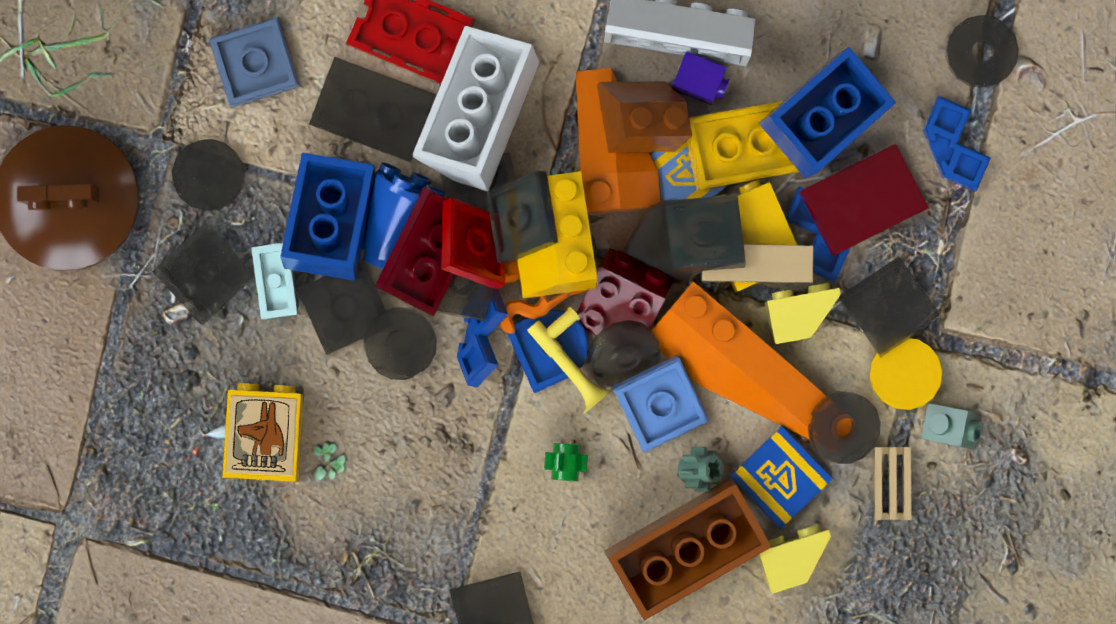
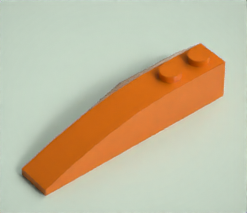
M695 282L690 284L645 338L646 341L668 359L678 355L687 375L698 385L833 452L837 450L858 425L805 376Z

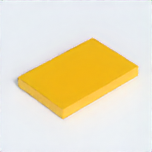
M783 101L689 117L692 137L687 140V146L697 191L799 172L759 125V122Z

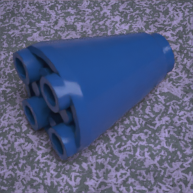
M384 162L381 163L379 170H377L374 176L363 244L365 251L363 259L381 269L384 268L423 187L443 197L446 194L442 190L430 186L432 181L429 178L412 172L410 177L400 174V169Z

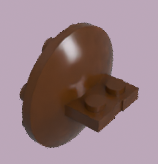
M62 125L44 128L30 134L16 144L1 163L0 231L8 244L28 261L38 266L59 271L85 269L104 261L114 254L131 233L139 208L137 178L124 153L101 134L78 126Z

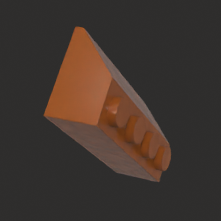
M729 478L711 488L710 492H704L609 547L604 552L645 621L771 548V545L737 485Z

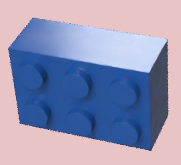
M848 47L835 55L761 120L759 125L806 179L824 168L896 104V101L852 49Z
M302 153L280 255L284 269L356 281L365 237L373 180L376 174L374 165Z

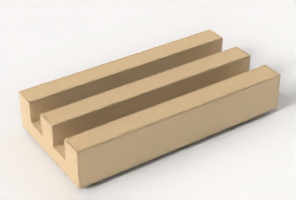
M873 447L874 520H912L911 447ZM882 454H888L889 512H882ZM897 454H902V513H897Z

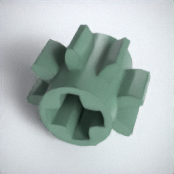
M691 447V455H682L678 465V474L685 483V488H694L695 492H710L711 484H719L724 468L721 459L716 456V450H707L706 447Z

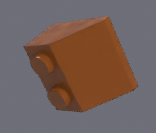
M665 81L599 82L597 84L608 153L675 152L692 137L687 103Z

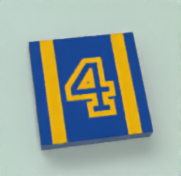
M782 426L729 476L780 530L833 479Z

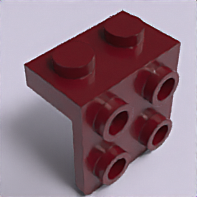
M609 248L597 270L596 289L587 290L577 311V315L580 317L579 321L586 331L630 353H637L674 280L667 277L660 269L649 268L635 261L626 252L615 251Z

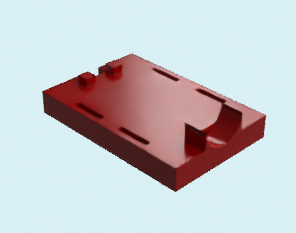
M364 0V6L369 8L364 20L357 17L346 44L349 47L441 85L464 27L473 28L475 20L430 0H415V3L409 0ZM433 7L437 10L445 12L448 14V17L438 12H435L430 8ZM373 49H375V50H377V51H380V52H382V53H384V54H387V55H389V56H391V57L388 58V57H386V56H384V55H381V54H379V53H377V52H374ZM406 63L424 70V72L407 66Z

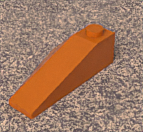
M602 68L577 71L576 92L580 171L587 214L600 215L662 208L659 174L650 153H608L597 84L599 82H618L613 69Z

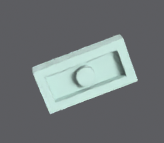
M283 243L251 247L261 320L299 315L293 271L284 269L280 258Z

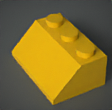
M581 171L546 176L557 242L525 255L523 251L519 186L507 191L523 299L596 289L597 272Z

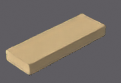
M740 244L743 266L702 270V281L813 283V246Z

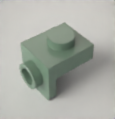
M928 403L921 439L974 450L983 432L981 414Z

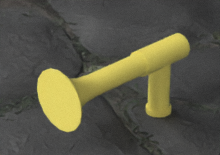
M569 307L564 314L547 328L538 320L527 331L579 389L585 401L584 414L603 399L612 388L602 389L593 384L556 340L574 322L580 320L577 313Z

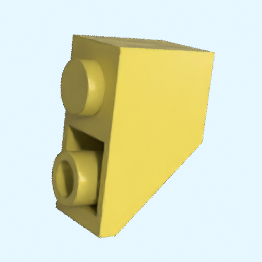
M829 283L808 286V294L794 296L793 289L772 293L773 300L765 302L772 345L812 338L840 297V289H830Z
M818 524L797 530L799 537L787 541L784 540L783 535L767 539L771 548L760 553L758 557L770 593L774 594L808 582L831 538L829 529L824 528L820 530Z

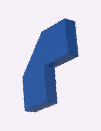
M938 96L923 128L924 135L941 177L976 192L991 157L958 144L972 110Z
M798 186L785 214L787 222L816 235L811 245L813 246V273L835 282L850 248L833 257L831 256L799 193L805 188Z
M485 286L466 307L464 322H468L464 344L459 343L457 359L466 383L472 387H478L498 366L488 336L508 315L499 290Z

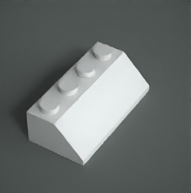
M648 0L610 1L604 43L684 56L687 51L707 60L746 66L751 57L755 19L748 18V12L727 9L725 14L713 12L712 6L702 3H691V7L676 5L677 0H655V2Z
M465 26L413 152V157L455 182L489 191L539 65L533 45Z

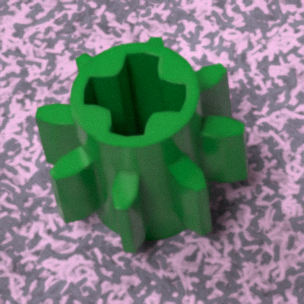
M554 443L553 452H545L544 470H552L551 480L579 481V472H587L588 455L580 454L581 445Z

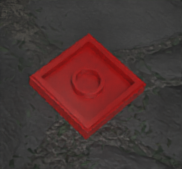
M452 197L444 200L441 269L494 289L504 287L506 246L501 216Z

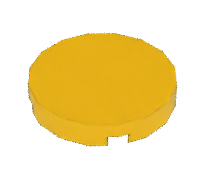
M903 337L888 341L876 351L870 362L869 378L873 392L881 402L894 409L911 410L922 407L934 398L941 386L942 368L939 357L930 346L918 339Z

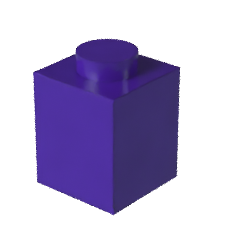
M686 51L672 88L678 93L712 105L715 97L722 99L730 79L723 77L727 67Z

